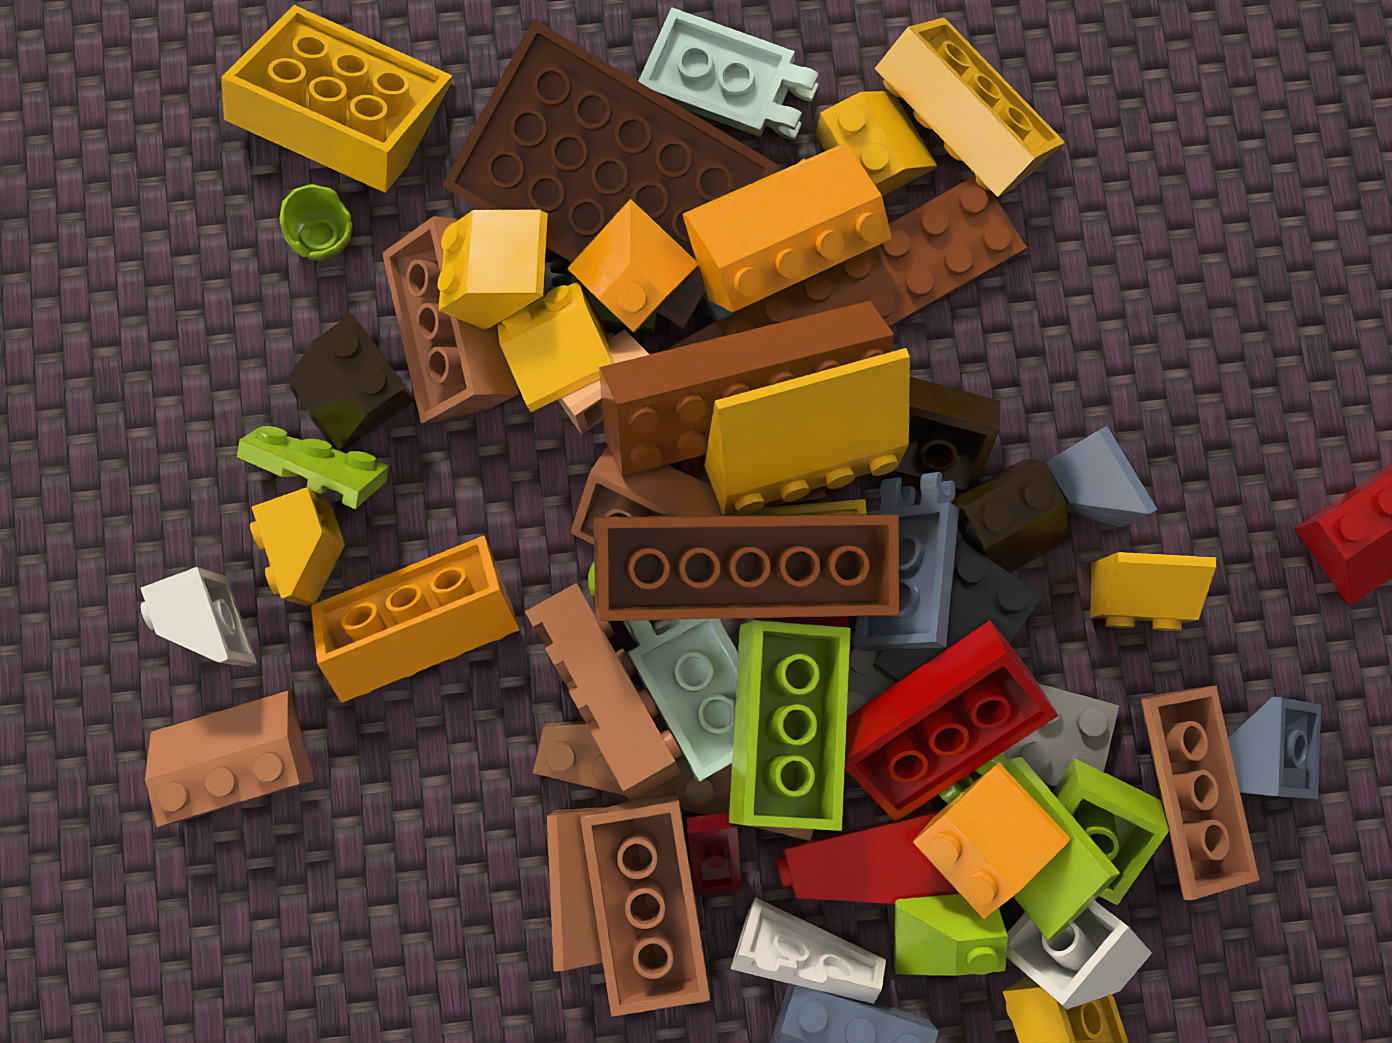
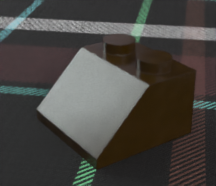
M350 314L313 340L287 378L337 449L342 452L415 400L413 394L353 314Z
M910 377L909 445L899 466L892 472L882 475L881 480L899 477L902 479L901 486H913L915 490L921 491L920 481L922 475L940 472L942 473L941 482L951 480L955 482L954 498L977 486L999 432L1000 400Z
M1022 459L957 496L950 502L959 508L957 528L964 541L1009 573L1068 540L1066 501L1046 461Z

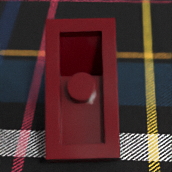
M729 813L687 817L695 895L741 891L737 824L729 823Z

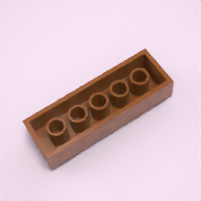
M866 301L599 367L605 440L622 476L705 455L707 453L714 402L716 400L890 353L893 351L894 333L871 301Z
M899 515L594 517L595 616L598 621L899 615Z

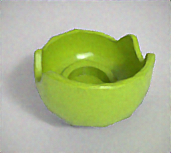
M309 184L294 189L282 201L280 225L283 236L290 247L301 257H307L309 260L324 261L339 255L351 241L352 223L350 212L340 201L337 193L331 188Z

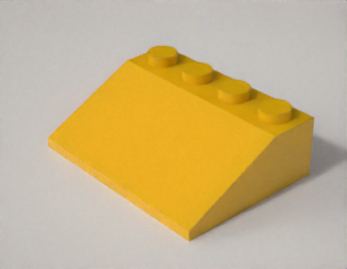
M293 5L221 77L224 120L386 193L407 168L452 83V75Z
M900 349L716 400L714 402L704 466L723 516L737 512L738 515L751 514L760 510L765 503L783 499L784 502L796 501L806 496L813 489L828 486L829 489H836L851 483L855 477L872 473L873 476H881L895 470L901 463L909 445L910 356L907 349Z

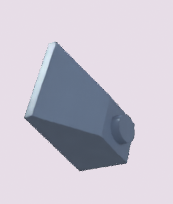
M1107 426L1046 462L1066 501L1067 513L1123 527L1158 510Z
M1272 697L1228 738L1240 793L1318 800L1321 705L1282 697Z

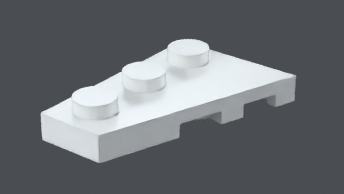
M755 897L748 910L731 969L874 1004L882 990L886 960Z

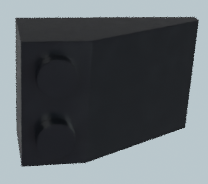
M962 540L955 550L946 647L883 650L873 666L898 683L989 620L1010 643L1042 595Z

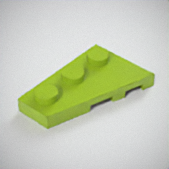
M272 426L259 427L241 438L237 452L238 458L281 477L300 475L307 478V487L317 493H326L327 489L335 490L343 494L342 504L354 509L358 508L386 483L390 466L375 461L376 458L369 453L361 451L345 453L331 449V444L319 439L299 440L287 436L285 430Z

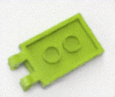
M1001 753L975 771L984 775L999 762L1071 838L1013 896L1047 940L1059 937L1121 873L1022 757L1011 758L1008 761L1004 753ZM967 775L939 793V795L945 802L950 804L974 782Z

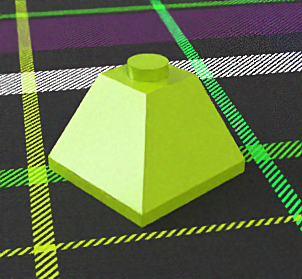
M961 894L895 900L894 968L896 974L958 976L969 974L984 975L991 972L1005 971L1008 936L999 908L983 919Z

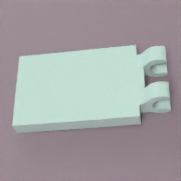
M671 7L638 82L685 110L759 137L762 136L765 127L768 126L780 136L795 140L801 127L799 119L802 112L792 107L782 106L788 90L800 99L812 101L818 88V83L815 82L819 73L810 68L794 65L795 54L793 50Z
M679 619L673 620L656 630L653 629L649 620L623 621L629 634L638 645L637 648L629 651L627 656L652 698L666 727L680 748L696 781L700 782L731 764L733 758L738 652L720 620Z

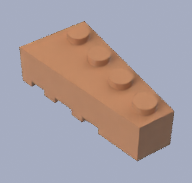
M575 583L526 610L525 613L544 642L546 652L562 680L567 684L570 696L584 721L589 725L594 740L628 800L632 802L681 774L675 761L676 758L683 755L669 729L662 733L658 731L652 720V717L660 714L646 688L639 692L636 691L630 677L637 673L624 649L615 653L608 640L609 637L615 635L608 621H598L578 584Z

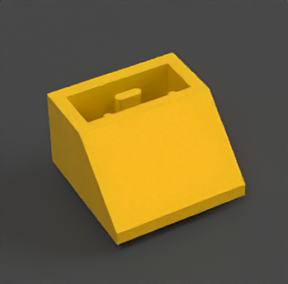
M306 487L252 506L256 521L250 523V528L260 550L265 549L270 567L265 568V574L272 592L275 595L280 594L281 599L307 607L316 603L345 543L331 502Z

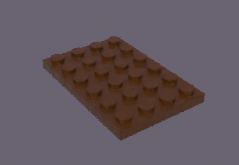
M533 19L442 186L482 210H542L548 213L546 248L572 263L631 199L696 260L682 214L774 174L778 164ZM698 266L656 311L685 328L706 292Z

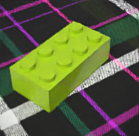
M753 620L740 625L729 823L747 826L842 831L851 628Z

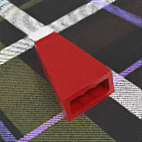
M946 806L907 815L896 822L890 819L811 838L810 841L802 840L782 845L784 857L776 859L782 887L791 886L795 897L802 899L895 904L897 899L960 894L913 843L933 817Z

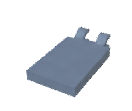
M940 472L922 475L920 481V505H913L915 501V488L913 486L901 487L902 479L899 477L882 480L880 487V510L868 512V514L899 515V615L857 616L853 646L862 651L946 647L959 508L950 503L955 497V482L952 480L941 482L942 473Z

